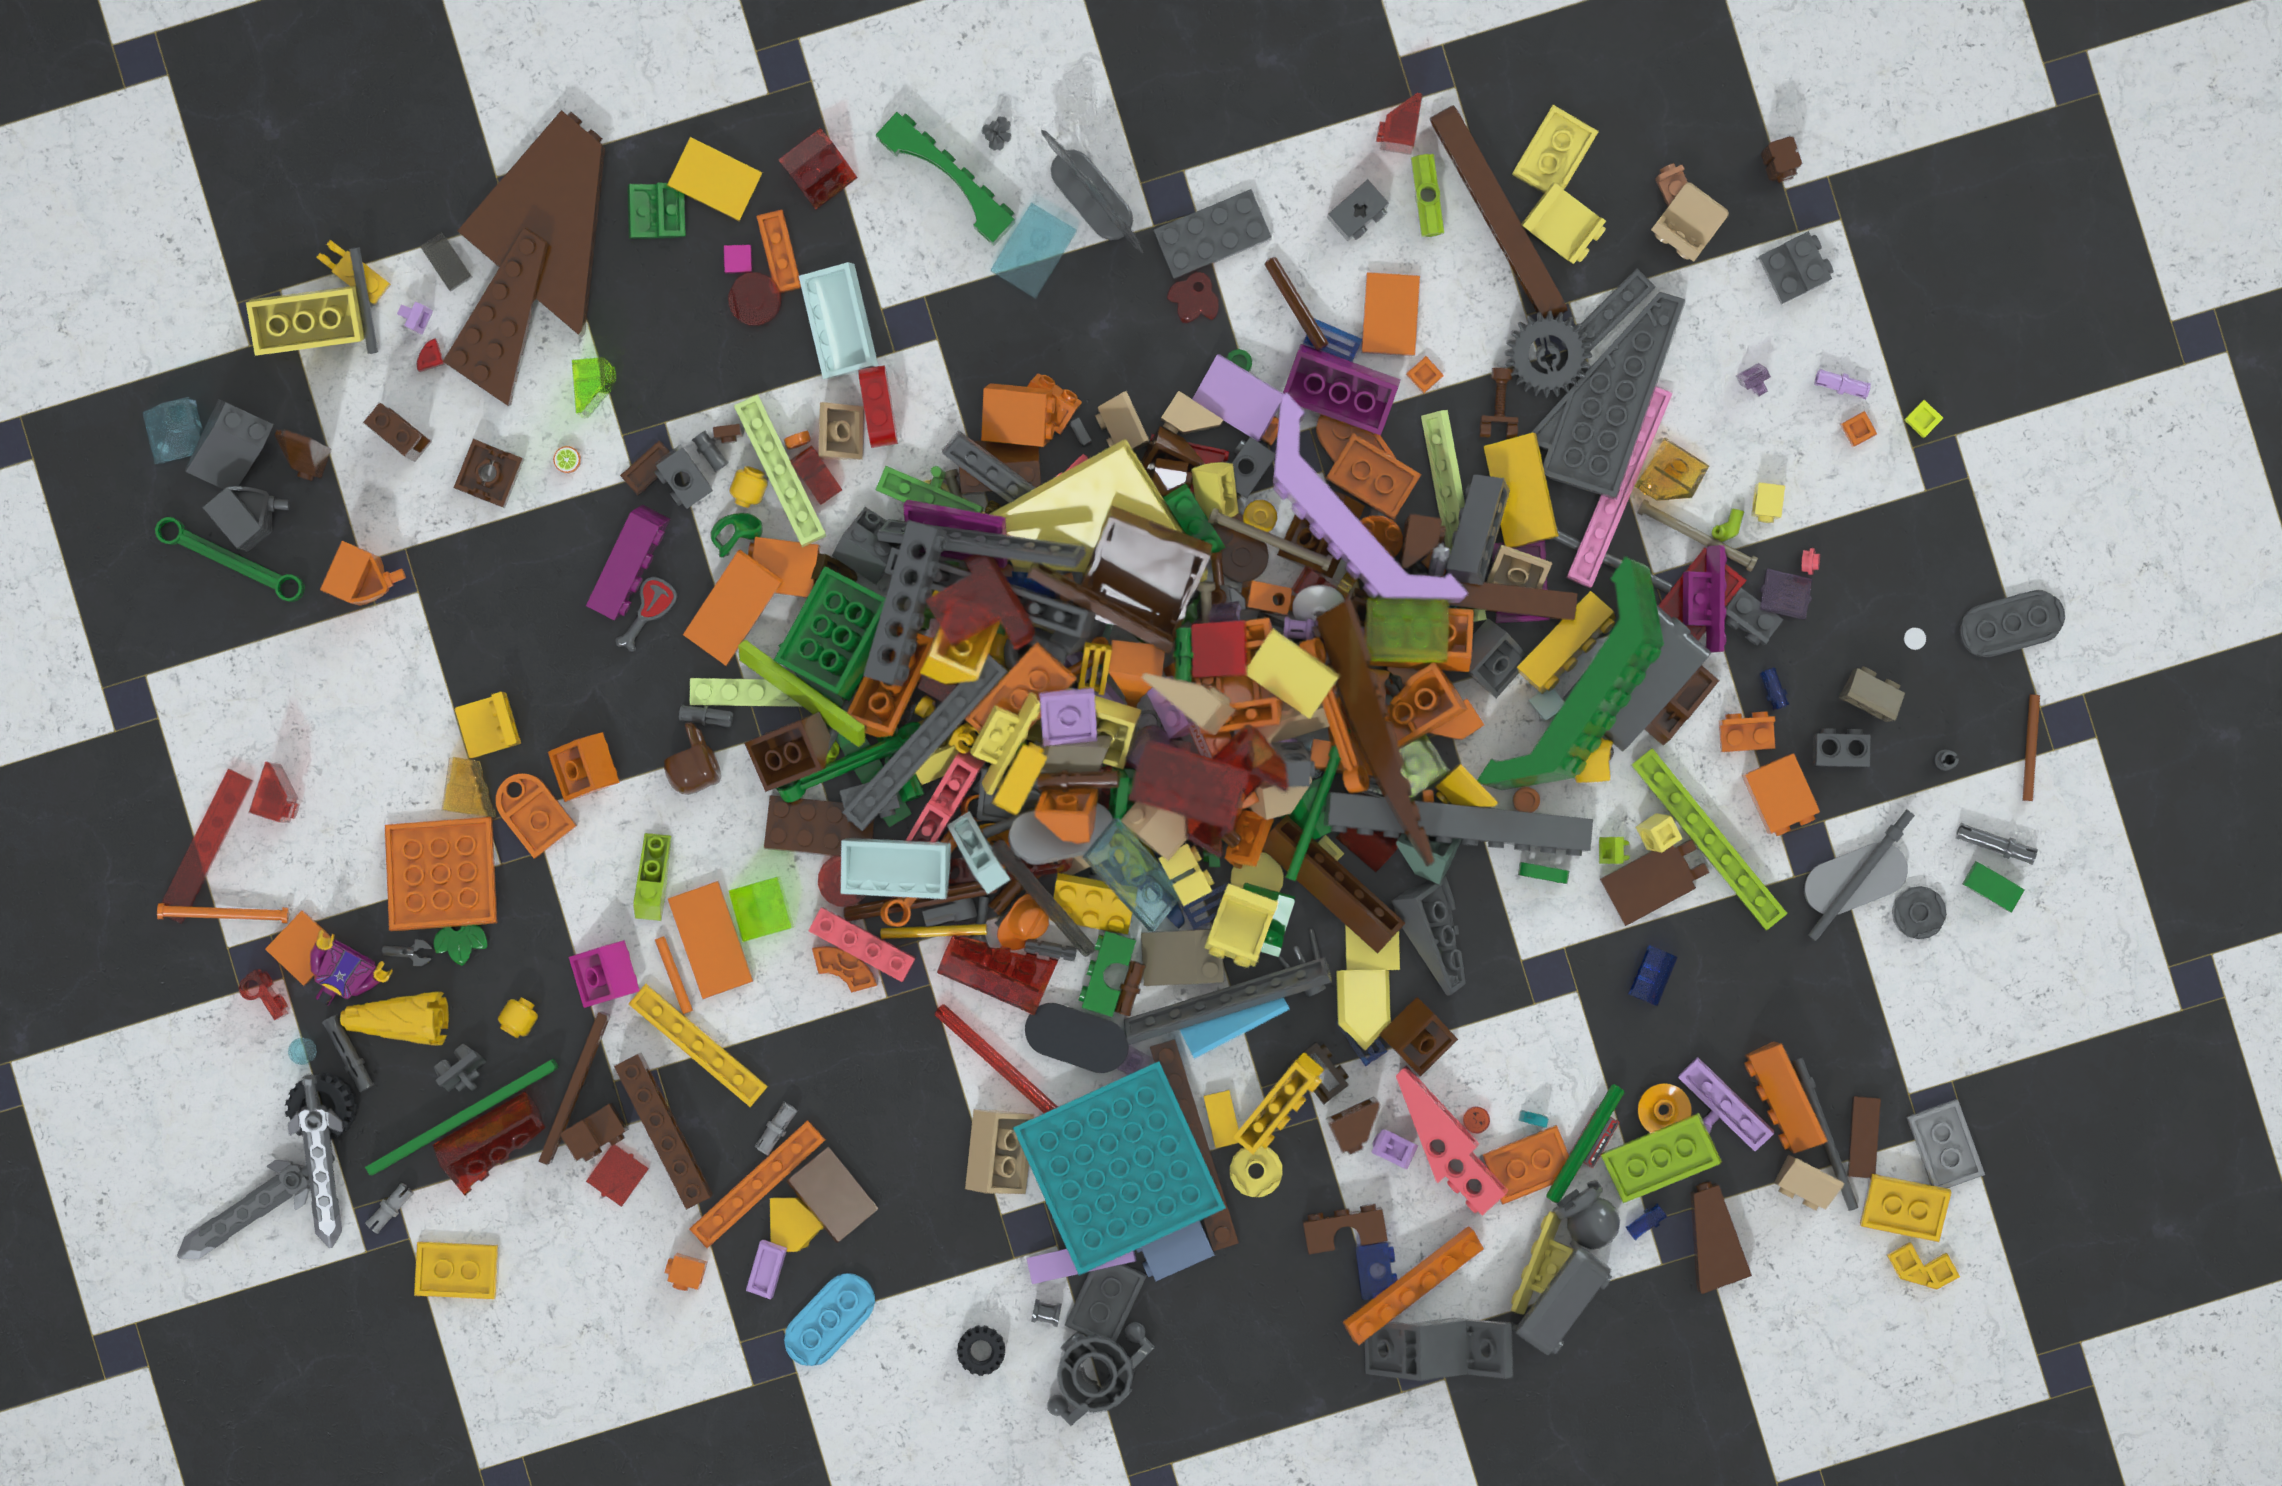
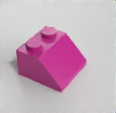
M625 940L569 957L584 1008L640 991Z

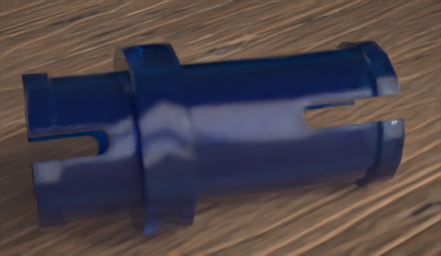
M1774 667L1759 673L1768 694L1766 699L1771 702L1773 711L1790 705L1785 696L1788 693L1786 689L1782 688L1776 668Z
M1657 1203L1650 1210L1646 1208L1643 1215L1625 1226V1228L1636 1241L1637 1238L1655 1226L1657 1228L1660 1226L1659 1222L1668 1216Z

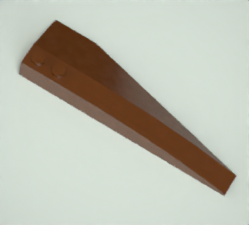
M1350 598L1318 616L1314 621L1315 626L1311 627L1314 638H1319L1324 645L1326 651L1325 665L1340 675L1335 685L1350 726L1371 773L1410 842L1425 865L1430 866L1435 861L1423 826L1419 827L1418 824L1421 819L1417 804L1414 800L1410 801L1409 798L1412 795V787L1409 778H1406L1405 775L1402 776L1401 770H1403L1402 766L1404 765L1392 723L1390 720L1385 721V716L1388 713L1384 698L1376 694V690H1379V682L1376 672L1368 668L1371 656Z

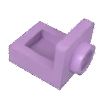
M1382 1129L1381 1133H1378L1373 1141L1372 1153L1404 1169H1408L1419 1145L1393 1132Z

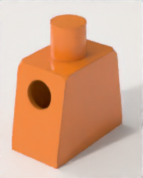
M1253 580L1242 583L1241 594L1246 599V610L1280 616L1287 615L1288 611H1293L1292 605L1296 596L1291 595L1292 588ZM1273 596L1277 597V604L1273 603Z

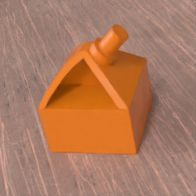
M342 541L320 590L360 606L379 599L388 592L390 587L394 586L395 582L405 579L406 576L403 569L391 573L385 572L381 557Z
M1112 640L1109 675L1124 694L1127 705L1137 708L1141 698L1153 688L1141 677L1144 674L1162 677L1165 652L1152 644Z

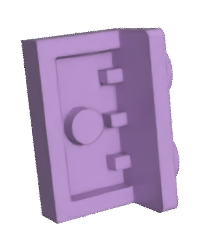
M1173 676L1165 677V678L1173 679V680H1174V677H1173ZM1151 688L1147 694L1169 739L1188 735L1190 733L1188 728L1195 722L1157 690Z

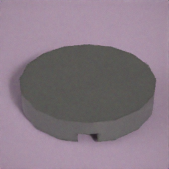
M1923 886L1910 887L1901 892L1894 901L1892 909L1893 922L1898 930L1907 937L1914 939L1930 938L1937 934L1942 928L1947 915L1946 906L1941 896L1932 889Z

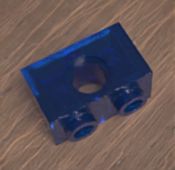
M1387 1241L1368 1245L1355 1244L1362 1300L1374 1299L1397 1281V1273H1391L1390 1264L1395 1262L1393 1246L1388 1247ZM1374 1263L1384 1265L1385 1270L1381 1276L1375 1277L1370 1274V1267Z

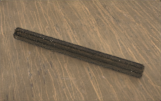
M1003 840L992 845L993 854L1076 949L1085 957L1095 951L1094 944L1013 853L1009 846Z

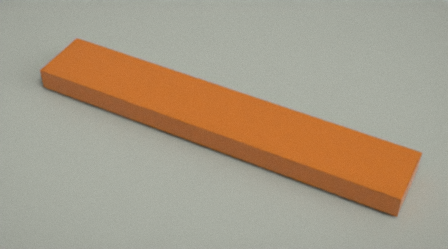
M807 1120L689 1230L708 1248L826 1139Z

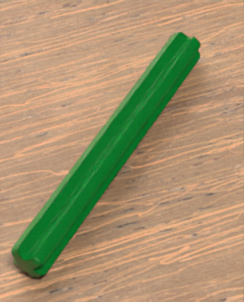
M1614 1084L1609 1088L1546 1194L1549 1200L1559 1203L1622 1098L1624 1094L1622 1088Z

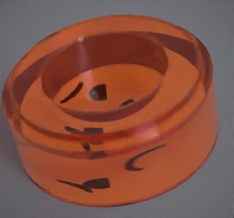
M1473 1106L1465 1111L1463 1124L1472 1133H1482L1490 1124V1116L1482 1107Z

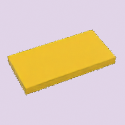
M1529 433L1484 446L1490 477L1504 478L1510 490L1501 520L1505 546L1513 549L1558 537L1536 433Z

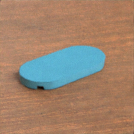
M851 1273L841 1274L831 1279L788 1325L784 1339L788 1355L798 1364L805 1366H816L828 1361L871 1315L875 1304V1296L871 1285L861 1276Z

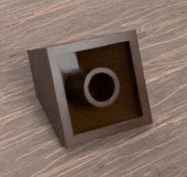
M1159 426L1141 460L1142 466L1152 481L1157 458L1188 462L1187 472H1192L1191 469L1204 465L1203 460L1183 437ZM1191 478L1190 488L1193 484V478Z

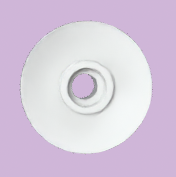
M1325 585L1310 586L1300 591L1294 598L1292 605L1293 614L1299 621H1307V619L1315 621L1318 616L1342 603L1345 599L1339 591Z

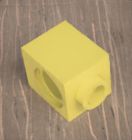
M1760 482L1755 484L1751 516L1758 517V522L1774 523V519L1781 518L1785 486Z
M1655 813L1636 826L1647 850L1662 853L1683 839L1672 817L1669 815Z

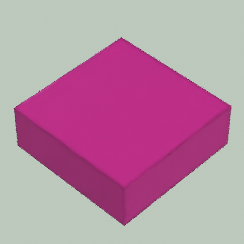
M751 245L724 246L725 273H752Z

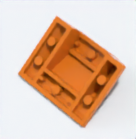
M1270 618L1245 621L1247 667L1273 630ZM1249 676L1195 679L1196 685H1201L1209 690L1214 687L1232 700L1229 705L1235 711L1217 733L1280 725L1283 700ZM1199 726L1201 735L1211 734Z

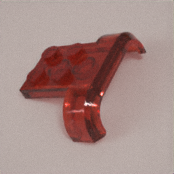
M972 554L964 558L963 562L972 574L925 600L952 647L999 621L1015 650L1034 638V626L993 556Z

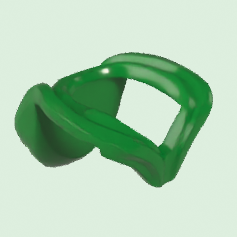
M748 513L731 514L719 519L710 533L713 544L719 549V557L729 556V551L740 537L748 540H755V537H761L763 532L762 522L756 516ZM732 524L735 532L731 539L723 546L716 537L725 526Z

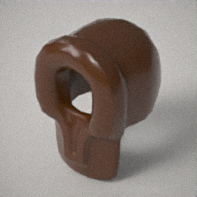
M691 722L685 723V728L692 747L664 760L665 774L671 787L685 795L697 793L711 785L718 784L721 780L720 767L713 750L706 745L701 730L696 728Z

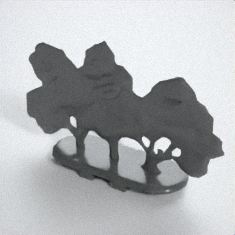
M1041 130L1042 136L1046 139L1050 148L1057 154L1051 165V177L1068 201L1100 237L1107 240H1119L1125 236L1132 243L1133 247L1143 254L1140 241L1131 230L1133 213L1127 203L1084 153L1077 150H1065L1063 145L1058 143L1047 131Z

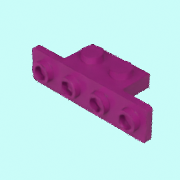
M1724 545L1707 546L1706 572H1683V624L1685 626H1706V648L1712 653L1724 652L1726 644L1724 619L1726 617L1725 591L1727 584L1725 580V565L1727 556Z

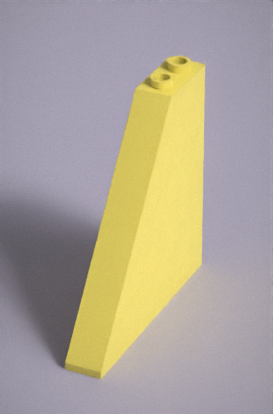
M1126 439L989 514L1006 518V535L1085 546V556L1076 568L1044 564L1053 570L1085 573L1112 506L1185 534ZM1007 558V561L1010 560L1014 567L1030 568L1033 563ZM1207 567L1204 570L1200 582L1207 580Z

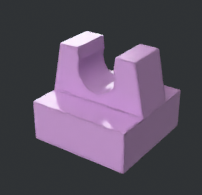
M415 302L412 309L401 304L397 314L407 319L405 327L423 335L433 310Z

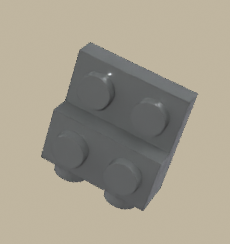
M1809 231L1758 257L1781 305L1832 279L1830 275L1834 273L1832 265L1827 258L1822 259L1818 251L1822 249L1818 237L1816 235L1811 236Z

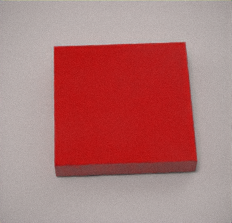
M1245 621L1192 624L1193 678L1248 675Z

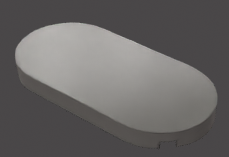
M1097 803L1095 828L1090 843L1077 844L1070 841H1062L1035 817V811L1020 815L1012 823L1008 836L1009 846L1018 858L1021 857L1031 864H1044L1095 853L1102 850L1110 841L1114 832V821L1109 811Z
M1879 843L1869 844L1815 866L1808 874L1804 884V895L1808 904L1816 911L1824 914ZM1892 845L1838 914L1890 895L1901 888L1907 878L1908 865L1905 856L1897 847Z

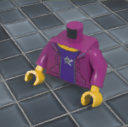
M319 931L317 941L310 952V970L314 974L315 982L322 985L315 997L318 1001L329 1006L336 994L348 999L351 995L358 996L372 989L380 982L388 981L393 970L383 971L384 962H379L375 969V961L334 939V934L330 938H324V931Z

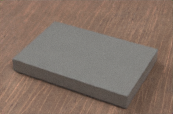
M1958 1099L1906 1117L1931 1186L1948 1189L1985 1175Z

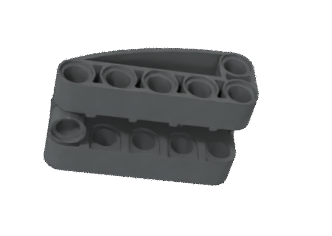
M1658 605L1657 610L1664 642L1660 649L1661 654L1646 670V677L1643 682L1636 686L1630 694L1631 699L1624 708H1621L1616 715V722L1613 727L1604 733V736L1608 740H1612L1613 744L1622 752L1650 724L1712 653L1690 634L1691 631L1675 617H1670ZM1579 680L1563 697L1564 702L1567 700V698L1569 697V695L1571 694Z

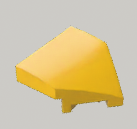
M770 1198L771 1242L786 1247V1252H798L802 1248L808 1247L809 1242L824 1228L799 1198Z

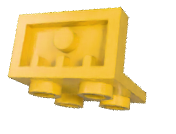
M505 692L495 693L491 695L492 697L455 708L470 758L521 744Z

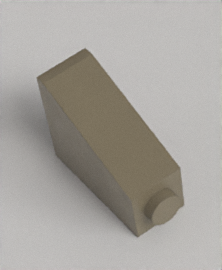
M1097 735V741L1043 746V739L1041 742L1035 741L1034 745L1044 749L1043 755L1047 757L1040 771L1043 773H1061L1062 770H1068L1069 772L1099 771L1113 738Z

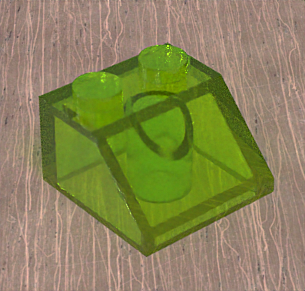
M604 357L572 360L576 414L582 418L590 417L612 391V383L616 382L615 367H612L611 363Z
M780 876L729 890L743 942L794 928Z

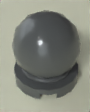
M1593 1180L1587 1183L1588 1189L1581 1193L1576 1189L1557 1203L1558 1207L1554 1208L1553 1211L1558 1219L1568 1218L1567 1229L1571 1238L1579 1245L1588 1249H1601L1609 1245L1619 1233L1620 1218L1616 1208L1608 1200L1599 1197L1603 1188L1597 1180Z

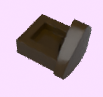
M818 553L811 579L817 581L825 566L854 582L858 580L854 570L827 554Z

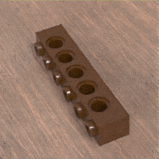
M642 1053L615 1065L614 1068L685 1209L687 1210L712 1197L713 1193Z

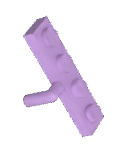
M1698 1057L1679 1074L1678 1078L1712 1110L1703 1119L1708 1133L1711 1132L1712 1125L1721 1118L1754 1151L1758 1150L1774 1134V1130Z

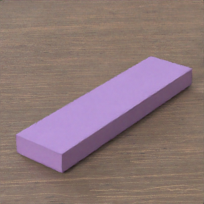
M1067 1249L1027 1258L1032 1284L1078 1274ZM1129 1252L1090 1271L1135 1262V1252Z

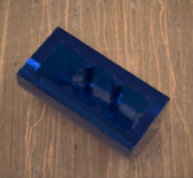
M1648 945L1628 994L1658 1007L1678 957Z

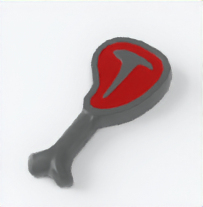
M650 577L642 583L640 587L641 607L628 631L624 635L616 637L615 642L618 647L625 646L629 651H636L635 638L645 623L663 617L676 604L678 598L677 591L672 585L661 578Z

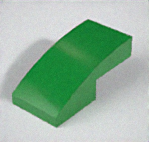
M1977 861L1974 862L1962 883L1975 893L2011 913L2025 891L2020 886Z

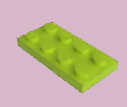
M1699 1113L1601 1154L1623 1203L1707 1170L1722 1162Z

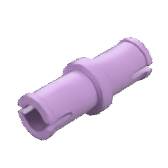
M1820 368L1814 381V385L1836 390L1837 394L1843 395V393H1847L1862 399L1868 397L1871 383L1849 378L1848 374L1842 373L1839 375Z

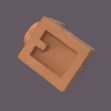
M1674 163L1660 169L1661 174L1655 179L1668 207L1683 186L1688 183L1683 173L1685 170L1683 165L1675 167Z

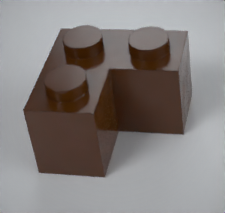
M610 1103L560 1133V1136L576 1161L583 1158L587 1162L602 1153L601 1146L608 1142L613 1146L625 1139L623 1133L629 1129L613 1103Z

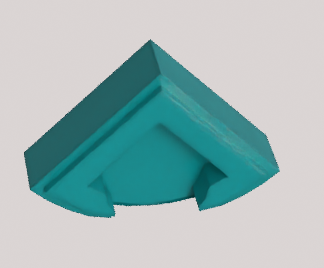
M1522 1110L1518 1120L1547 1128L1549 1119L1545 1115Z

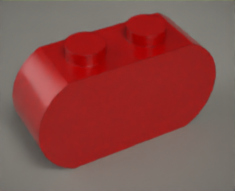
M885 365L858 369L871 448L898 444Z

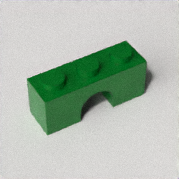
M1105 931L1104 936L1099 934L1094 949L1098 950L1099 954L1096 961L1091 960L1086 974L1091 976L1088 987L1083 985L1079 1001L1083 1002L1082 1008L1113 1017L1120 990L1113 989L1105 983L1104 971L1113 963L1129 965L1136 943L1135 939Z

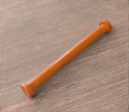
M158 903L157 919H164V917L280 920L282 923H288L289 908L283 907L282 910L182 907L165 906L164 903Z

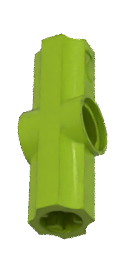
M1434 154L1411 157L1421 237L1444 234ZM1423 190H1431L1434 193L1435 199L1431 202L1424 201L1420 196Z

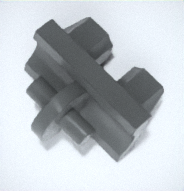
M462 1044L454 1051L459 1060L454 1066H451L447 1060H442L434 1066L438 1076L435 1081L448 1092L453 1088L460 1092L466 1086L471 1091L476 1089L477 1086L473 1080L480 1076L477 1069L486 1063L482 1055L472 1050L469 1046Z

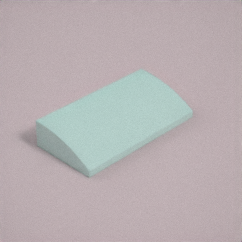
M847 262L800 275L799 280L823 379L856 373L858 369L877 367L878 362L855 265Z
M846 838L841 841V894L946 899L950 872L951 843Z

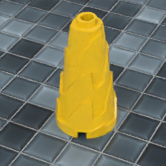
M430 992L362 1005L347 1006L341 1012L340 1022L347 1031L363 1032L388 1039L439 1046L445 1042L447 1035L440 1034L441 1029H448L449 1010L446 997H442L443 992Z

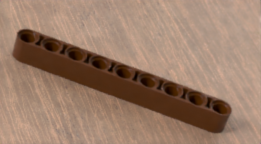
M1452 105L1430 117V122L1536 313L1541 312L1543 317L1546 318L1548 311H1552L1553 318H1556L1560 312H1567L1568 309L1561 294L1456 107Z

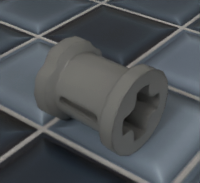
M1035 1299L1031 1322L1041 1321L1051 1323L1053 1327H1058L1062 1304L1052 1305Z

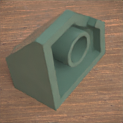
M1401 834L1396 845L1413 872L1427 880L1440 884L1451 865L1461 839H1452V843L1436 842V837L1427 836L1435 862L1430 866H1426L1407 835Z

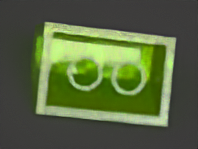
M1367 598L1366 644L1371 656L1369 661L1447 663L1448 600Z

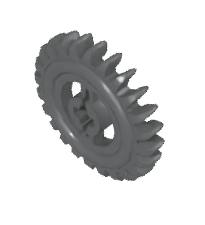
M1548 311L1546 318L1543 317L1541 312H1537V320L1528 315L1527 325L1518 322L1521 331H1511V335L1516 339L1506 341V344L1511 346L1512 349L1504 352L1506 356L1512 357L1505 363L1506 366H1514L1511 376L1519 375L1516 379V385L1525 381V392L1533 386L1535 396L1543 389L1546 398H1548L1550 390H1553L1555 395L1559 397L1561 387L1568 393L1570 391L1569 383L1578 387L1576 376L1586 378L1581 368H1590V364L1584 359L1592 358V353L1584 351L1591 347V343L1582 341L1587 337V332L1578 333L1581 324L1578 323L1571 326L1572 317L1563 321L1562 312L1556 318H1553L1552 311ZM1549 335L1560 338L1568 349L1567 360L1558 370L1556 366L1560 362V349L1555 342L1550 341ZM1539 337L1541 344L1536 350L1537 362L1541 367L1547 369L1548 372L1537 370L1529 359L1531 344ZM1545 337L1547 341V348L1548 350H1550V353L1553 354L1551 359V365L1553 370H1551L1549 360H1547L1546 356H1544L1546 351L1544 342Z

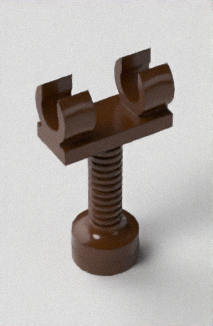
M1492 368L1491 379L1495 380L1497 384L1495 395L1496 411L1494 416H1481L1480 437L1490 438L1491 422L1507 423L1506 439L1517 437L1518 417H1505L1504 414L1506 384L1513 378L1511 376L1513 369Z

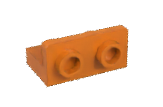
M1037 374L1027 387L1052 389V397L1055 398L1056 405L1054 413H1051V424H1054V431L1061 435L1082 401L1077 399V395L1072 391L1063 390L1057 386L1055 381L1049 376Z
M1753 712L1752 718H1742L1741 713L1725 714L1726 720H1719L1721 752L1775 749V716L1768 717V712Z
M1242 810L1235 826V832L1241 836L1242 840L1235 848L1227 846L1225 859L1235 868L1241 869L1243 865L1256 867L1274 818L1265 819L1253 811Z

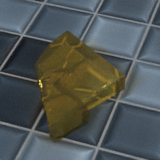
M457 757L449 758L442 811L495 818L496 811L492 807L488 794L489 789L484 782L483 771L479 761Z

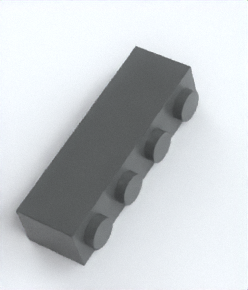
M1473 475L1471 484L1467 485L1465 506L1459 512L1460 523L1458 530L1453 533V547L1445 567L1457 582L1479 585L1484 583L1510 492L1504 478Z

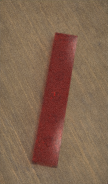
M232 769L227 770L162 901L165 906H192L254 780ZM168 917V918H170V919H172V920H174V921H176V922H178V923H180V924H183V922H184V920H185L186 917Z

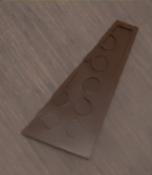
M523 228L443 360L445 364L507 406L512 404L513 388L518 378L519 362L524 352L532 317L531 310L533 302L536 300L539 276L542 274L549 243L528 228Z

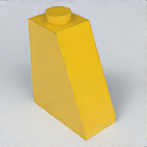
M1032 743L1028 747L1025 745L1021 746L991 804L1012 815L1018 814L1047 759L1043 755L1044 749Z

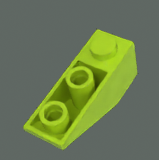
M644 834L633 902L634 914L637 919L662 921L671 836Z

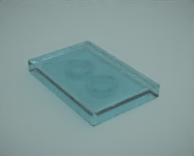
M1031 203L990 271L1036 299L1077 230Z

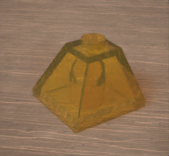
M1664 438L1634 487L1656 501L1692 498L1709 465L1672 441Z

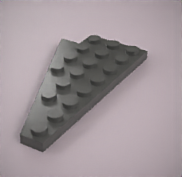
M1659 292L1585 373L1586 378H1580L1577 382L1578 387L1574 385L1531 432L1536 433L1539 448L1548 451L1543 464L1546 478L1617 500L1686 302L1685 299Z

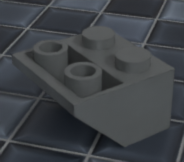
M865 507L842 535L832 557L877 585L885 574L891 548H900L901 544L878 541L877 532L887 520Z

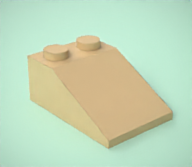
M1144 674L1141 677L1198 726L1214 735L1235 711L1229 705L1232 700L1214 687L1209 690L1201 685L1150 674Z

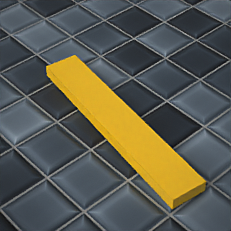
M647 983L629 1002V1005L749 1107L755 1103L768 1087Z

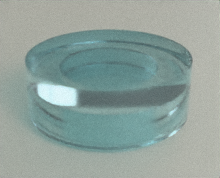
M298 1038L288 1048L290 1059L299 1065L310 1063L315 1058L317 1052L314 1042L308 1038Z

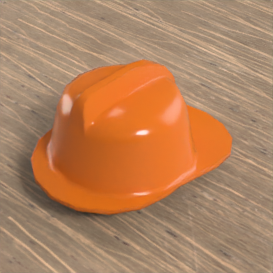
M1035 893L1025 894L1018 898L998 928L997 938L1004 948L1021 950L1024 948L1027 939H1036L1046 932L1049 925V905L1047 900Z

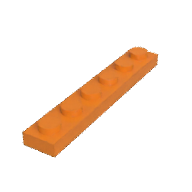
M1469 1226L1347 1318L1343 1323L1353 1341L1360 1345L1481 1252L1484 1248L1474 1230Z

